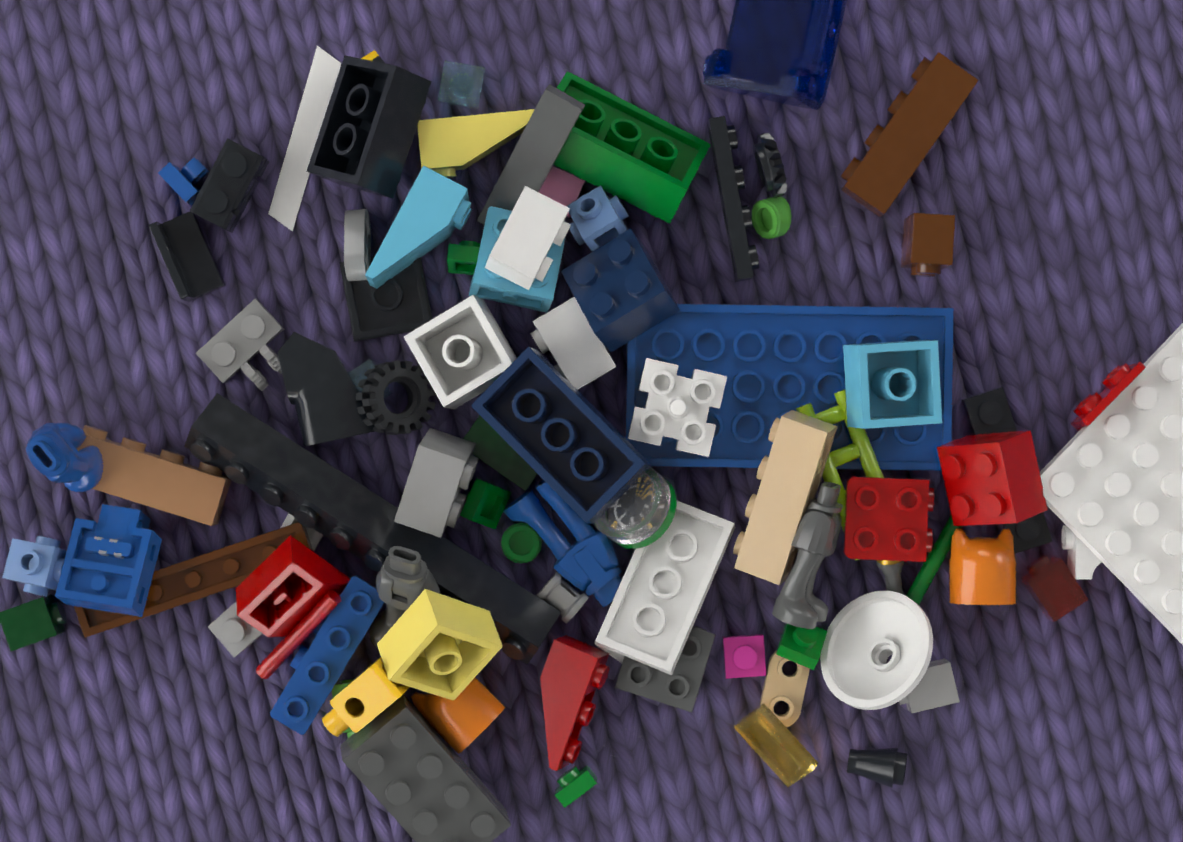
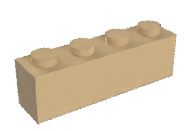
M794 410L782 415L781 419H775L768 440L773 442L769 457H763L757 471V479L761 480L757 495L752 494L745 510V517L749 518L746 531L740 532L734 545L733 554L738 555L735 569L777 585H781L787 579L798 553V548L791 546L810 501L816 496L838 426Z

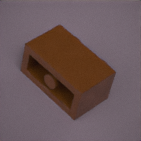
M913 213L905 218L901 268H911L912 276L935 277V274H941L942 269L952 266L955 215Z

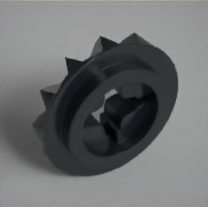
M769 133L757 135V144L753 145V152L762 185L765 191H770L774 198L783 196L788 186L777 144Z

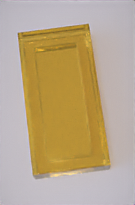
M764 703L739 720L734 726V729L787 787L812 772L818 765L815 758Z

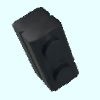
M227 138L190 211L233 233L259 183L257 177H262L270 161Z

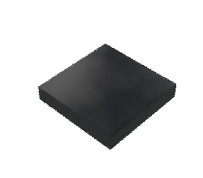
M421 257L392 279L387 280L378 289L370 286L368 280L348 281L344 262H339L354 342L412 332L433 319Z

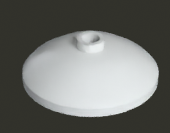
M874 591L851 601L831 622L821 651V670L830 691L849 706L862 710L886 708L905 698L919 684L931 660L933 633L929 619L917 603L907 596L893 591ZM890 655H892V658L890 659V661H889L888 663H886L888 657H889Z

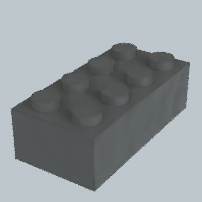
M404 694L359 732L351 735L340 745L342 761L416 842H492L511 826L506 808L449 744L430 726L424 716Z

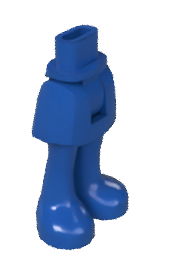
M46 423L33 431L26 446V453L33 466L50 481L64 483L65 487L74 492H85L94 488L102 478L103 458L99 448L92 445L79 451L77 450L86 438L85 432L81 428L69 423Z
M542 479L535 488L577 540L574 544L571 545L554 524L532 489L504 508L503 512L512 521L526 522L537 532L557 559L553 568L564 579L579 590H585L587 596L593 594L602 607L607 606L613 601L622 581L619 576L622 571L617 567L619 562L610 538L603 529L595 531L589 523H586Z

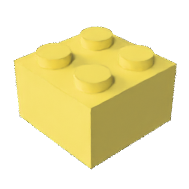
M424 589L377 643L389 681L453 701L503 647L489 610L428 589Z

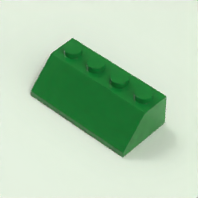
M567 71L557 89L585 104V107L554 165L597 187L601 185L603 190L611 193L613 196H617L619 199L670 224L711 144Z

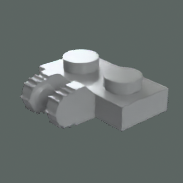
M254 299L200 348L196 354L222 383H226L241 369L263 391L269 384L265 376L259 370H256L249 361L260 352L270 367L282 374L279 357L267 344L282 332L284 328L258 299Z

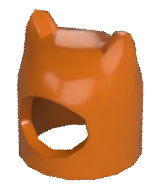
M955 529L952 535L949 561V603L965 605L1016 604V559L1014 554V537L1010 529H1002L997 538H969L963 529Z
M476 677L454 701L431 693L415 692L411 696L413 705L458 754L468 747L505 709V706Z

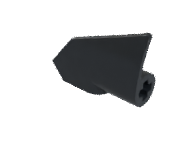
M293 332L278 351L288 399L296 408L303 445L309 446L375 432L373 430L374 425L367 426L363 421L367 417L366 413H358L357 407L363 406L362 400H356V393H359L336 351L297 332Z

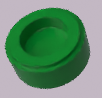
M519 522L506 529L501 539V547L509 560L515 563H527L535 559L542 547V538L527 523Z

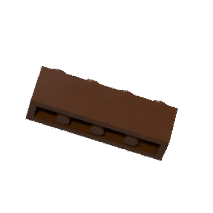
M939 52L931 61L926 57L923 58L911 75V78L917 82L908 94L902 90L899 92L887 109L893 116L886 126L882 127L880 124L875 126L864 142L869 147L867 153L861 161L854 157L840 176L846 180L841 191L878 217L883 216L979 81Z

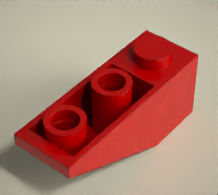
M567 635L553 640L540 676L549 768L555 771L576 761L582 747V741L578 740L582 727L588 726L596 709V704L592 703L597 688L601 689L610 670V667L606 666L610 653Z

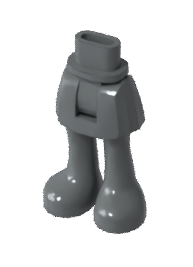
M832 482L821 484L818 498L810 501L791 546L798 548L797 560L779 596L775 600L772 611L774 617L787 624L814 629L817 622L826 621L828 606L813 594V588L817 572L824 558L834 553L840 534L842 518L839 513L842 511L843 505L837 502L841 489L839 484Z
M393 546L390 548L389 555L386 557L377 575V592L379 598L386 603V609L375 617L369 629L370 640L377 648V643L424 589L440 594L434 576L427 568L426 563L421 560V555L417 551L401 546Z

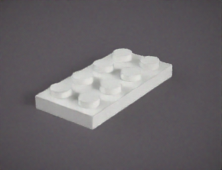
M677 501L675 516L667 531L654 543L635 549L597 635L596 644L672 675L734 532L735 523Z

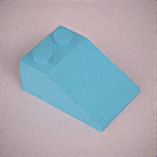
M423 165L365 274L369 285L378 289L387 280L392 279L413 264L415 260L423 257L451 237L455 228L462 230L472 212L468 188Z

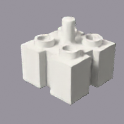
M646 358L638 391L648 393L645 408L635 406L628 439L660 446L662 437L665 436L677 439L676 450L709 457L716 425L706 423L710 407L720 409L727 376L694 369L690 379L677 376L679 365Z

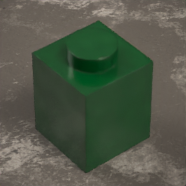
M50 594L47 597L44 596L0 612V623L10 651H14L66 632L63 624L67 623V617L59 600L55 601L53 595Z

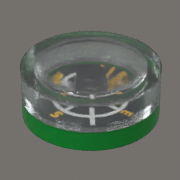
M650 467L594 525L600 532L624 548L638 549L646 547L657 541L667 531L673 521L677 506L674 488L667 479Z

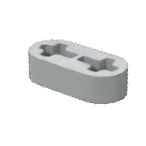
M367 209L346 210L344 219V266L346 278L348 281L367 280L365 274L371 265L369 213Z

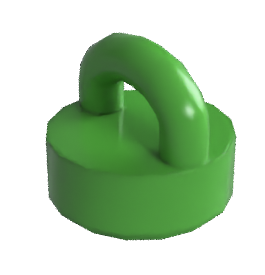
M770 197L759 200L754 204L751 220L756 232L765 239L776 238L787 233L791 225V209L784 197Z

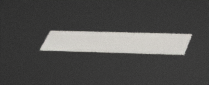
M318 46L268 213L292 232L309 177V172L306 171L342 64Z

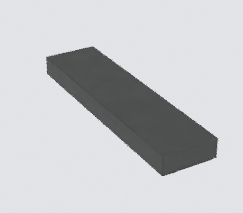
M550 84L547 86L477 219L478 222L483 225L485 224L487 210L490 206L512 211L525 186L537 192L540 191L585 104Z

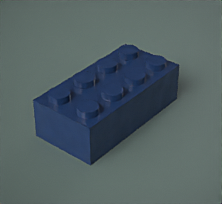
M529 346L471 405L586 523H595L652 466L537 349Z

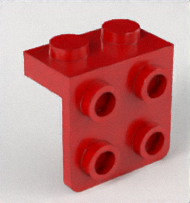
M849 478L846 483L845 556L850 559L926 562V553H931L933 544L932 528H928V512H933L934 488L929 487L930 480L919 478Z

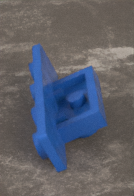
M353 576L340 596L341 602L315 628L313 633L316 634V637L310 647L307 648L302 645L295 655L290 666L296 670L270 712L272 718L301 735L307 732L384 604L379 598L377 588L358 576Z

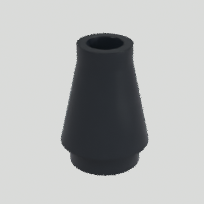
M898 748L850 749L847 773L859 775L890 788H893V784L903 786L908 753L898 752Z

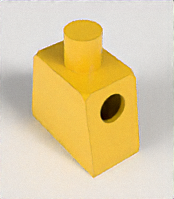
M380 657L329 701L333 709L322 717V722L326 729L336 737L340 736L349 727L353 732L357 733L401 697L410 687L389 681L382 658Z

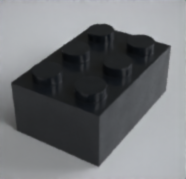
M344 55L306 172L342 186L393 199L432 81L395 65Z

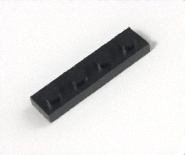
M725 116L709 118L707 127L735 282L750 280L754 277L753 270L759 269V260L756 246H748L746 230L752 229L749 206H741L738 191L745 189V182L741 165L734 166L731 150L738 149L734 125L727 126Z
M1003 387L962 400L973 435L1017 431ZM1043 512L1019 523L1002 524L1003 529H1010L1014 537V554L1053 542Z

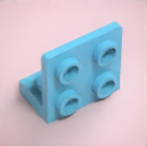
M490 206L486 214L469 296L475 295L487 300L548 312L554 298L565 238L561 246L552 244L547 257L553 259V262L543 282L535 279L530 289L527 290L485 268L488 257L512 212L511 210Z

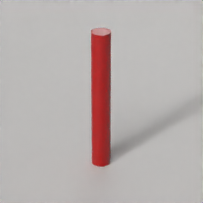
M329 590L257 666V674L263 679H268L341 602L340 595L334 590Z

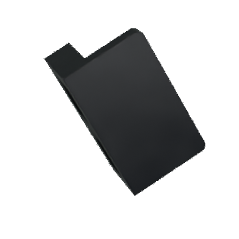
M191 211L162 224L157 221L149 224L181 300L190 302L226 286L194 213Z

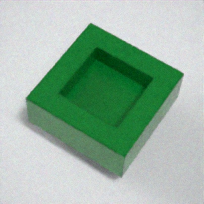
M461 241L459 244H449L447 255L448 273L473 275L480 243Z
M476 478L471 491L467 495L466 503L460 516L496 529L512 492Z
M786 623L776 655L814 670L819 661L827 631L819 627L807 629Z
M588 765L581 770L577 766L572 767L557 779L560 786L555 789L556 798L564 808L597 784V776Z

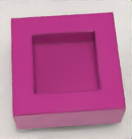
M763 634L722 637L726 679L766 676Z

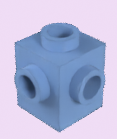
M601 185L566 206L570 208L568 212L573 219L569 230L580 246L586 243L592 252L628 230L623 222V219L629 216L617 196L609 199Z
M37 536L35 543L12 538L2 578L25 584L23 592L47 597L49 590L56 591L67 551L60 549L61 541L52 538Z

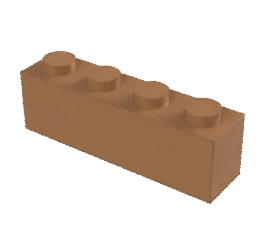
M84 425L83 431L86 438L77 450L79 451L93 445L99 448L103 458L102 478L92 489L210 526L218 524L231 484V479L222 475L223 471L218 467L200 461L199 468L183 463L184 455L164 449L161 450L159 456L145 451L147 444L123 437L121 443L106 439L107 431Z

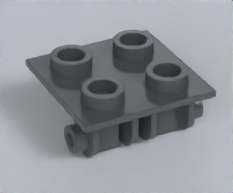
M693 626L672 675L624 656L615 688L692 713L716 634Z

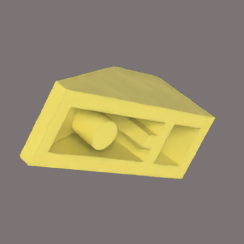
M535 109L419 120L417 128L421 169L424 165L447 178L456 177V170H465L522 134Z

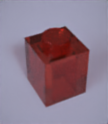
M1047 555L1038 558L1026 567L1029 573L1021 578L1046 618L1053 622L1089 600L1064 561L1055 556L1051 559Z

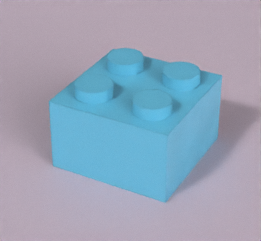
M938 340L843 345L847 427L869 429L942 423Z

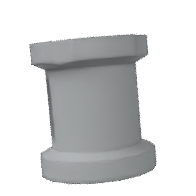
M556 572L536 596L561 611V620L567 624L589 597L584 593L579 594L562 579V575Z

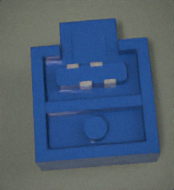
M102 504L98 523L76 518L55 597L66 605L142 617L162 539L153 530L148 529L151 519L138 509Z

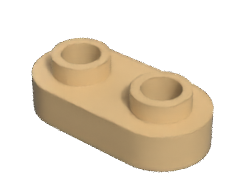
M776 650L768 662L760 700V712L769 725L776 728H785L794 724L800 716L810 669L796 663V672L793 675H785L782 672V666L790 660L776 655ZM778 701L788 703V711L783 715H778L773 710L775 703Z

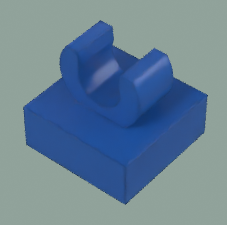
M192 158L181 170L169 162L158 172L173 190L190 205L194 204L200 192L195 184L209 173L206 167L196 158Z

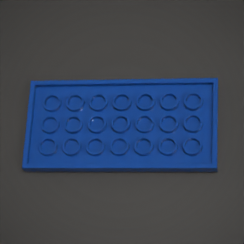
M677 304L680 311L627 342L626 439L652 466L759 468L763 457H769L773 442L769 441L768 437L776 418L781 419V416L791 410L796 411L797 407L808 403L812 404L815 414L838 405L834 393L845 389L843 345L938 340L942 423L869 428L865 430L881 470L942 471L937 447L951 442L954 308ZM646 358L679 365L677 376L690 379L694 369L727 376L720 409L710 407L706 423L716 425L709 457L676 450L677 439L663 436L660 446L628 439L635 406L645 408L648 393L638 391ZM844 420L833 424L838 427L830 452L853 443ZM859 458L836 467L837 469H863Z

